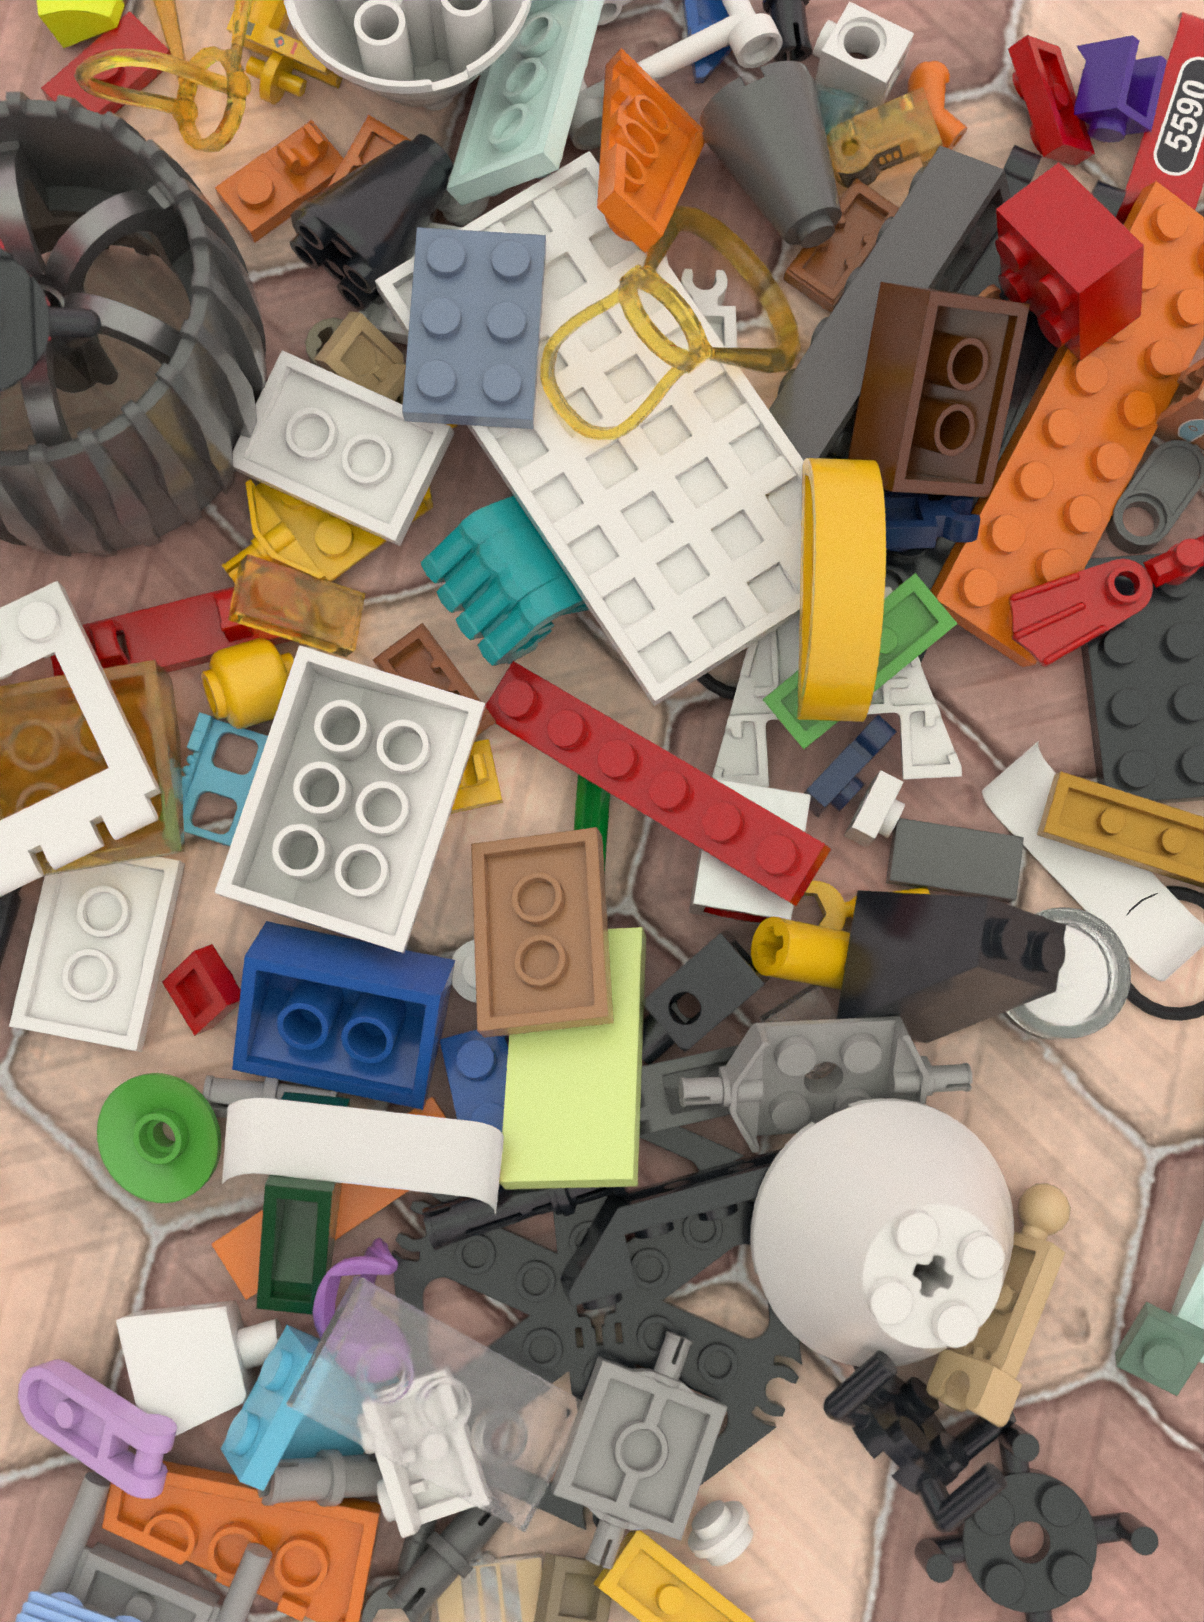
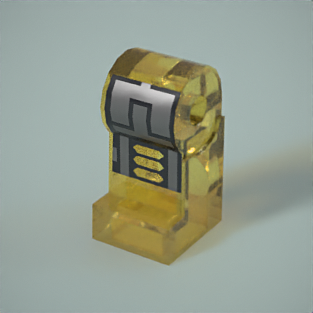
M923 87L858 114L834 127L827 135L836 182L844 188H849L856 178L868 186L876 180L880 172L916 157H920L922 166H927L939 146H943Z

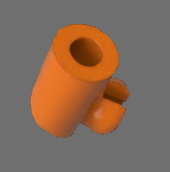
M939 61L922 62L914 68L908 79V117L936 143L952 150L965 135L968 128L944 108L946 83L950 82L949 71Z

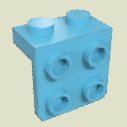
M286 1325L276 1346L265 1359L260 1375L241 1411L233 1419L226 1439L220 1449L239 1482L262 1491L266 1488L280 1459L315 1457L320 1450L325 1449L339 1450L343 1456L363 1454L364 1449L356 1426V1415L362 1412L360 1402L371 1390L396 1382L398 1379L396 1376H393L390 1379L375 1383L357 1380L346 1374L337 1365L325 1349L321 1339Z

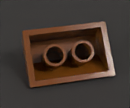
M880 282L848 459L875 460L880 469L883 489L892 492L988 498L993 487L1030 304Z

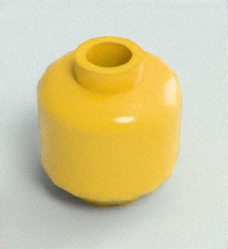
M265 638L254 639L216 651L210 658L209 670L202 671L201 673L204 692L214 717L217 720L225 718L237 729H244L273 720L294 662L293 656L289 652L280 655L277 648Z

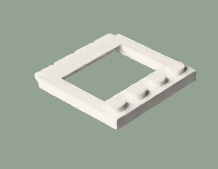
M58 581L0 608V680L11 676L12 672L36 660L56 655L109 768L0 820V897L44 876L36 856L41 851L44 852L51 867L56 870L104 847L103 839L96 826L103 821L112 837L118 840L159 820L150 798L162 792L65 588Z

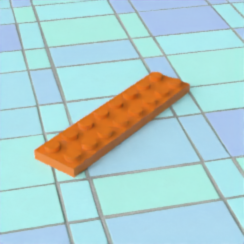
M1157 181L1141 190L1124 223V226L1144 245L1141 316L1081 361L1065 345L1058 348L997 463L991 494L988 498L979 497L971 513L979 515L981 518L977 540L955 543L930 590L958 625L1021 667L1033 666L1037 660L1030 652L1012 640V616L1009 597L1022 590L1085 569L1113 514L1117 501L1124 493L1158 427L1156 422L1160 414L1167 410L1179 386L1177 381L1181 373L1189 367L1204 338V217Z

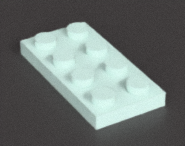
M532 0L527 18L515 40L493 64L481 73L446 189L461 206L487 196H496L508 188L532 179L547 177L559 169L604 0Z

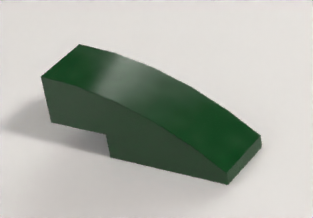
M284 1092L281 1100L349 1107L350 1098ZM269 1175L264 1187L256 1309L313 1315L317 1290L332 1265L342 1183Z

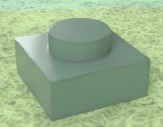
M1146 1302L1115 1351L1116 1367L1178 1396L1204 1355V1329Z

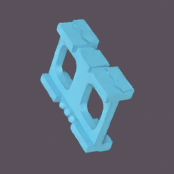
M199 712L187 748L193 752V755H188L186 758L187 763L190 765H186L182 769L186 776L179 778V784L182 785L181 789L172 787L160 823L168 828L183 831L230 847L268 736L245 728H234L229 723L216 720L210 715ZM234 734L257 742L258 751L250 772L240 775L214 765L213 759L223 735ZM210 792L232 799L237 803V810L227 833L217 834L194 826L192 817L202 794Z

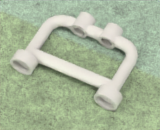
M604 0L598 25H604L613 21L620 14L622 6L633 0ZM722 0L729 17L665 48L637 64L650 77L658 81L730 45L740 66L755 68L774 58L780 51L783 41L772 17L764 13L756 14L749 0ZM584 79L582 81L575 113L568 132L574 146L578 149L590 150L601 146L605 79L588 88Z

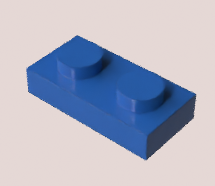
M476 1029L440 1039L457 1119L485 1123L502 1132L509 1045L508 1035L484 1038Z

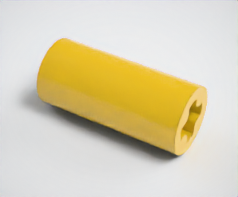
M769 917L760 923L754 933L751 943L752 963L757 972L764 976L841 990L851 932L780 917Z

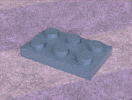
M417 227L402 406L404 421L534 429L546 260V235Z

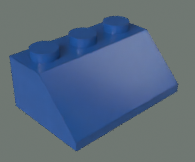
M266 921L244 956L232 1070L423 1110L447 1016L455 960L409 950L401 953L365 941Z

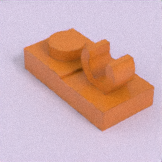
M310 120L265 154L262 153L215 187L220 201L254 243H256L289 219L293 211L301 203L327 188L344 158L316 124Z

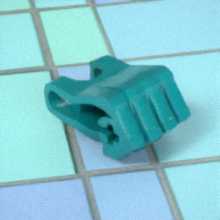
M514 495L471 513L420 562L425 574L435 584L445 583L436 591L444 607L451 613L464 611L455 619L461 632L469 640L484 638L478 644V647L483 657L492 666L504 663L510 664L512 661H516L536 650L538 643L552 632L551 628L555 626L552 620L557 617L589 610Z

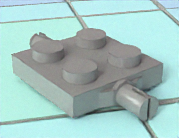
M666 1331V1337L654 1370L650 1368L631 1369L598 1356L550 1487L554 1495L586 1506L600 1519L585 1559L598 1566L601 1563L603 1568L613 1569V1563L625 1529H649L681 1541L728 1408L720 1401L691 1391L679 1380L693 1341L681 1335L678 1336L673 1332Z

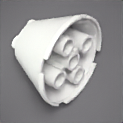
M284 0L287 15L296 34L310 53L325 67L340 77L394 102L407 106L425 107L433 111L442 110L449 106L453 97L465 89L508 49L524 25L532 0Z
M877 1098L861 1100L848 1104V1108L836 1112L816 1124L810 1122L794 1135L775 1157L759 1187L753 1208L750 1242L754 1270L776 1316L796 1338L809 1348L837 1362L860 1367L877 1351L884 1352L897 1367L924 1360L949 1347L958 1348L966 1346L974 1340L979 1327L990 1316L998 1301L1011 1260L1014 1241V1217L1010 1193L1005 1178L990 1151L973 1132L944 1112L925 1104L903 1099Z

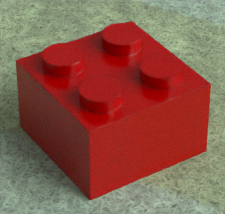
M1059 162L996 209L998 239L995 240V246L1000 255L1001 274L998 276L999 284L1008 299L1014 302L1030 304L1029 309L1038 317L1040 329L1054 346L1060 348L1065 345L1081 361L1141 316L1144 245Z

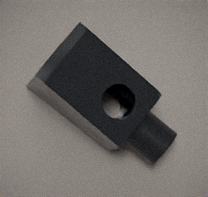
M728 930L718 934L642 1001L643 1005L650 1012L643 1019L642 1059L647 1064H652L675 1043L684 1052L688 1051L770 979L768 976L757 972L752 963L751 956ZM687 992L693 994L701 1005V1010L692 1018L684 1016L677 1006V1001Z

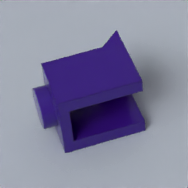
M1133 35L1076 46L1086 62L1081 75L1074 115L1090 125L1088 135L1095 140L1109 143L1120 142L1124 140L1125 135L1151 132L1167 60L1161 55L1135 60L1140 40Z

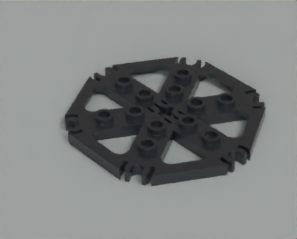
M680 1126L640 1135L639 1132V1138L691 1160L698 1167L699 1171L728 1164L744 1157V1155ZM423 1192L431 1194L442 1203L463 1197ZM608 1196L576 1206L575 1214L565 1217L563 1214L558 1216L553 1211L557 1251L504 1227L458 1241L439 1250L433 1249L427 1234L424 1237L415 1238L404 1232L398 1233L395 1241L402 1248L408 1251L420 1252L419 1259L416 1260L404 1257L396 1250L392 1251V1256L398 1261V1269L394 1272L398 1328L404 1335L409 1348L407 1359L402 1365L403 1379L436 1368L431 1363L428 1354L423 1300L424 1290L432 1280L442 1277L449 1278L528 1314V1316L456 1370L451 1371L450 1374L485 1483L586 1530V1522L583 1515L584 1506L554 1495L550 1490L551 1481L499 1458L493 1452L490 1445L491 1432L499 1423L568 1371L570 1373L575 1421L598 1356L631 1369H636V1363L644 1368L654 1370L666 1337L665 1333L666 1331L673 1332L678 1336L681 1335L693 1341L679 1380L688 1388L720 1401L728 1407L726 1410L727 1424L722 1433L717 1436L701 1482L702 1485L777 1427L775 1423L762 1420L752 1413L757 1405L768 1415L783 1417L785 1412L784 1406L777 1401L770 1400L766 1396V1385L770 1380L778 1377L796 1384L799 1376L790 1366L782 1362H774V1356L780 1355L793 1358L802 1365L799 1339L779 1320L768 1300V1326L761 1335L754 1338H747L664 1300L733 1247L741 1244L751 1245V1220L755 1201L747 1200L737 1203L738 1211L722 1219L701 1221L697 1214L673 1221L674 1229L664 1235L648 1239H637L633 1236L626 1243L637 1288L621 1292L623 1299L615 1304V1310L605 1313L604 1324L601 1325L603 1342L599 1343L596 1341L595 1325L591 1324L590 1316L578 1314L577 1305H570L563 1292L560 1278ZM415 1200L412 1202L410 1209L422 1214L423 1208L434 1205L427 1201ZM614 1323H621L622 1342H616ZM577 1327H582L583 1346H577L575 1331ZM592 1513L593 1522L597 1528L600 1519Z

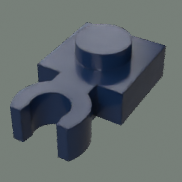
M883 491L887 550L900 552L914 548H935L937 537H943L960 543L977 540L981 518L979 515L971 514L973 497L947 495L941 500L930 501L928 494Z
M879 714L804 792V794L811 795L809 810L817 817L830 804L840 812L864 787L865 784L857 775L897 732Z

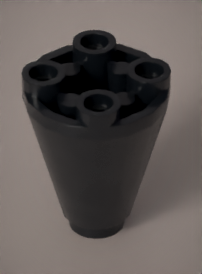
M424 134L416 135L412 141L404 140L301 203L291 214L292 226L297 234L290 241L292 250L309 267L318 269L322 266L339 282L337 289L342 297L359 311L364 312L372 303L377 305L385 303L377 291L375 280L413 257L417 227H428L446 192L448 177L453 169L450 157L438 143Z

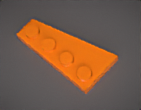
M162 1461L168 1471L164 1489L157 1497H134L111 1483L102 1524L103 1529L180 1565L185 1561L193 1563L216 1574L215 1581L229 1588L246 1546L249 1543L261 1544L272 1552V1557L257 1594L278 1603L279 1605L276 1610L301 1622L304 1617L316 1622H361L382 1512L380 1503L356 1498H343L339 1505L330 1507L319 1506L315 1500L275 1503L274 1505L266 1506L261 1503L263 1497L259 1498L257 1488L239 1482L234 1474L168 1461Z

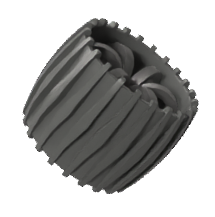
M6 92V100L0 101V240L5 250L14 256L13 259L22 265L31 276H34L43 289L50 307L86 308L93 310L101 320L99 334L116 338L146 352L159 361L162 366L155 374L157 381L136 403L130 400L120 408L123 412L121 415L95 431L91 427L77 432L78 438L72 439L62 414L56 388L65 392L77 393L91 388L96 382L110 385L117 380L118 372L100 345L98 335L78 348L67 346L61 338L51 337L52 339L48 341L47 347L36 366L20 381L28 419L37 444L28 445V450L0 451V539L11 544L28 545L44 553L70 557L72 552L110 557L117 556V550L140 544L152 547L162 542L161 536L177 529L187 521L191 526L202 518L201 511L221 491L227 494L234 484V473L236 471L233 467L232 452L240 435L251 438L257 423L255 404L267 382L265 361L266 339L261 310L254 286L249 278L245 261L230 231L213 205L205 198L196 183L179 163L152 139L146 141L135 128L114 113L107 111L103 116L87 110L76 99L58 95L56 102L31 100L23 92ZM110 245L134 248L138 254L146 256L154 254L167 264L183 284L191 306L189 318L184 320L180 332L136 308L105 297L85 293L83 285L86 273L104 249H109ZM51 252L48 262L45 264L41 255Z

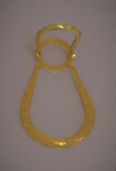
M153 0L167 47L171 52L170 55L145 49H113L104 51L82 62L75 71V80L85 92L95 97L172 114L173 118L177 121L178 130L186 144L195 150L206 153L219 152L231 142L239 129L245 111L246 96L251 92V82L244 73L241 59L252 0H235L231 49L225 50L215 46L202 48L189 62L185 59L175 0ZM220 61L226 76L207 69L215 62ZM125 66L147 67L165 71L177 76L179 84L177 99L112 85L97 80L93 76L111 68ZM198 85L227 94V104L223 118L216 130L207 138L201 137L195 123L198 117V108L194 100Z
M676 205L663 236L654 245L649 247L643 267L638 264L619 279L620 285L618 288L572 316L549 338L544 347L540 363V380L543 390L556 413L575 432L585 438L594 440H616L637 428L654 411L671 387L686 372L688 374L692 373L707 360L764 374L789 371L801 351L798 323L785 294L771 272L743 239L721 220L703 210L692 206ZM680 232H690L708 242L747 281L764 307L773 327L776 340L775 348L711 346L702 324L691 306L673 286L656 272ZM638 289L651 294L672 314L685 335L688 350L674 344L652 322L643 308L638 295ZM620 303L624 316L636 335L652 353L666 364L672 366V368L660 379L638 409L625 421L613 427L595 426L585 421L568 404L557 385L555 362L561 345L572 333L596 316Z

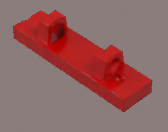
M289 572L241 584L238 587L233 586L82 625L111 687L208 663L216 651L254 639L265 638L273 645H278L307 637L294 582ZM124 634L130 657L129 660L123 653L116 636ZM56 655L50 656L58 694L64 699L74 697L75 695Z

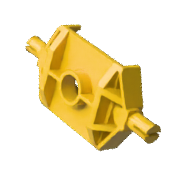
M447 424L452 429L458 426L456 424ZM249 479L245 484L252 532L255 537L250 540L251 544L226 563H222L221 566L237 587L266 564L271 570L277 566L318 586L325 587L387 542V540L268 485L259 483L255 486L252 480ZM430 485L412 522L434 507Z

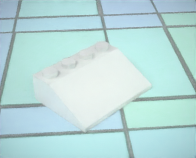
M299 645L214 893L293 920L405 953L486 704Z

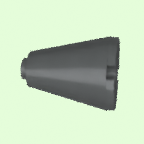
M796 61L773 62L760 67L764 75L763 78L745 86L740 76L718 91L703 109L700 124L704 131L702 133L705 143L785 242L790 245L801 244L803 248H811L827 241L834 234V226L842 216L815 80L811 77L809 70L803 63Z

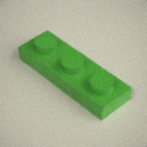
M916 573L884 599L881 645L874 692L957 625V622ZM798 670L762 699L803 749L838 722L798 720Z

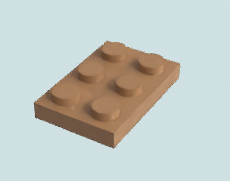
M598 828L472 843L477 1031L484 1038L614 1023L603 840Z

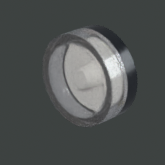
M1059 907L1035 913L1036 915L1066 925L1064 937L1066 955L1063 966L1059 970L1057 990L1054 993L1006 1011L1003 1014L1018 1029L1041 1039L1066 1040L1087 1036L1099 1031L1108 1025L1120 1012L1130 989V961L1121 939L1102 919L1080 909Z

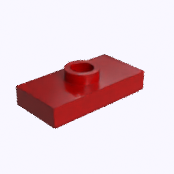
M129 11L120 19L117 28L103 33L43 85L41 90L48 101L56 102L58 95H63L76 99L87 110L103 116L107 111L115 114L169 67L174 60L170 50Z

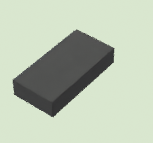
M899 818L892 833L886 883L915 888L927 887L928 890L1013 902L1017 898L1024 837Z

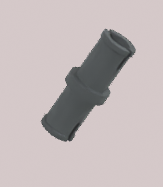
M490 1494L486 1503L460 1511L440 1535L434 1530L425 1541L429 1548L396 1586L386 1593L414 1622L422 1621L423 1616L458 1576H461L463 1579L468 1576L473 1570V1567L469 1564L500 1526L510 1519L511 1515L501 1505L498 1506L494 1503L496 1500Z

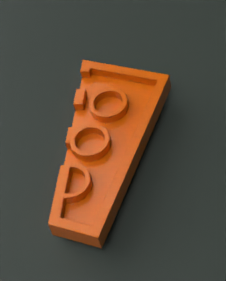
M622 48L605 66L597 208L605 215L607 224L616 235L623 240L633 241L646 253L665 232L705 144L702 133L704 131Z

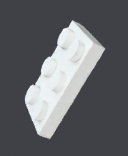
M282 350L265 384V388H263L255 404L257 423L251 438L240 435L232 452L234 470L401 546L455 434L453 429L447 424L406 422L402 414V404Z
M107 846L99 848L56 870L48 862L9 1027L142 1052L185 863L180 860Z

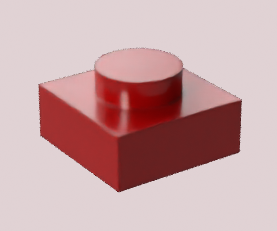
M213 944L193 951L162 981L194 1036L214 1028L240 1002L241 989Z

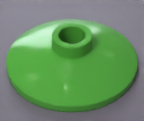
M164 1073L138 1075L114 1089L101 1108L97 1123V1142L101 1158L113 1179L132 1195L155 1203L177 1202L188 1198L200 1190L215 1172L221 1154L219 1123L206 1098L185 1080ZM164 1122L172 1129L175 1141L165 1136L163 1132Z

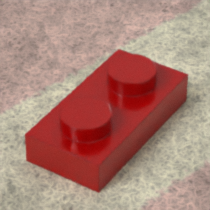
M1026 35L1010 46L1008 51L1015 69L1012 74L1014 87L1019 96L1025 101L1033 124L1030 127L1032 142L1043 157L1077 166L1093 156L1095 151L1085 122L1074 115L1077 97L1060 46Z

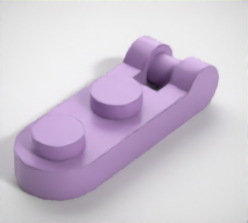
M60 1359L31 1367L22 1375L18 1388L19 1405L26 1422L35 1431L134 1497L153 1498L162 1493L168 1471L162 1461L164 1454L172 1450L177 1431V1425L171 1418L159 1414L145 1413L70 1363ZM129 1445L137 1449L136 1455L128 1451Z

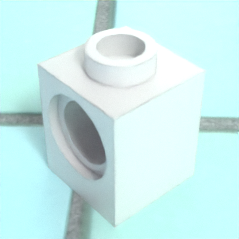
M849 1L839 21L835 23L828 20L816 41L813 55L820 58L815 83L878 114L905 66L914 33ZM858 52L867 56L868 59H856L848 53Z

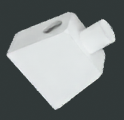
M236 1301L141 1310L116 1320L136 1407L147 1414H159L171 1418L177 1425L175 1436L246 1402L257 1381L254 1367L263 1365L283 1332L277 1318L244 1328Z

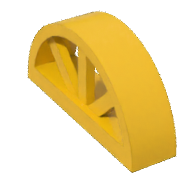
M806 458L802 465L798 720L864 722L870 708L881 645L886 570L884 492L880 469L875 460Z

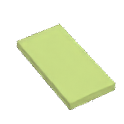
M642 927L608 929L614 1023L509 1035L502 1130L504 1141L499 1183L504 1189L638 1186L644 1005L642 1001L644 1000L646 935Z

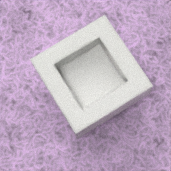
M880 770L871 781L844 836L864 847H867L876 838L878 833L888 838L905 807L904 803L896 800L904 782Z

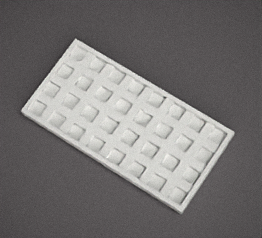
M588 151L459 229L546 235V260L534 429L467 426L653 706H656L800 614L802 465L804 460L656 246L653 245L644 253L633 241L623 240L609 227L605 215L597 208L599 164L591 152ZM415 256L375 280L377 291L407 336L409 332Z

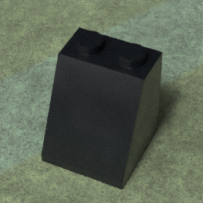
M858 890L836 1019L900 1016L912 1041L929 1043L1054 993L1057 990L1059 970L1063 966L1066 955L1064 943L1066 925L988 897Z

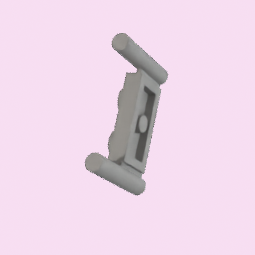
M95 1472L85 1474L38 1591L49 1595L56 1592L71 1594L79 1599L85 1608L112 1618L126 1615L137 1618L142 1622H245L272 1557V1552L267 1547L258 1543H249L246 1546L221 1606L218 1604L220 1596L102 1543L97 1542L93 1548L86 1546L111 1482Z

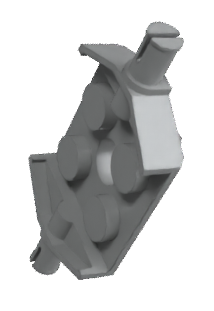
M900 1016L755 1023L749 1028L727 1065L719 1066L718 1077H680L679 1099L682 1107L706 1104H720L721 1107H728L730 1115L753 1153L759 1152L758 1135L798 1133L810 1122L816 1124L826 1117L848 1108L850 1103L877 1098H896L925 1104L927 1096H932L933 1092L971 1091L972 1087L970 1084H972L973 1078L971 1067L968 1063L931 1066L927 1056L919 1055ZM823 1062L836 1064L834 1070L823 1078L809 1079L805 1077L816 1064Z

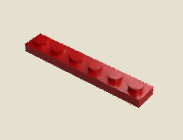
M512 661L486 704V709L495 719L496 725L794 906L798 905L831 851V848L825 843L515 661Z

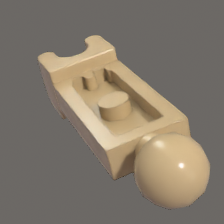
M1040 1183L1026 1189L1019 1199L1018 1214L1024 1225L1020 1233L1014 1231L1011 1260L993 1311L979 1327L974 1340L966 1346L951 1347L939 1353L927 1383L928 1394L937 1401L957 1412H964L968 1409L998 1428L1004 1427L1007 1424L1022 1384L1016 1378L1066 1253L1054 1243L1046 1241L1048 1235H1054L1062 1230L1070 1217V1204L1063 1191L1058 1187L1048 1183Z

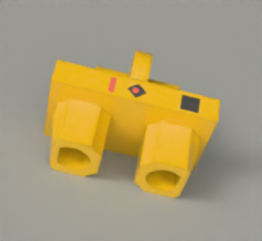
M253 0L246 16L235 12L232 13L226 29L240 37V45L268 58L267 62L251 56L245 68L246 74L260 79V98L275 105L281 100L285 91L302 97L307 87V80L292 74L293 69L339 89L343 78L317 60L301 40L299 41L285 35L290 20L284 0Z

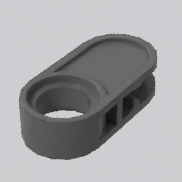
M1171 440L1162 443L1152 452L1117 501L1113 514L1106 526L1109 540L1119 550L1128 554H1141L1150 551L1168 534L1204 483V456L1195 445L1184 440ZM1131 507L1145 509L1154 521L1152 534L1145 537L1131 534L1123 523L1125 509Z

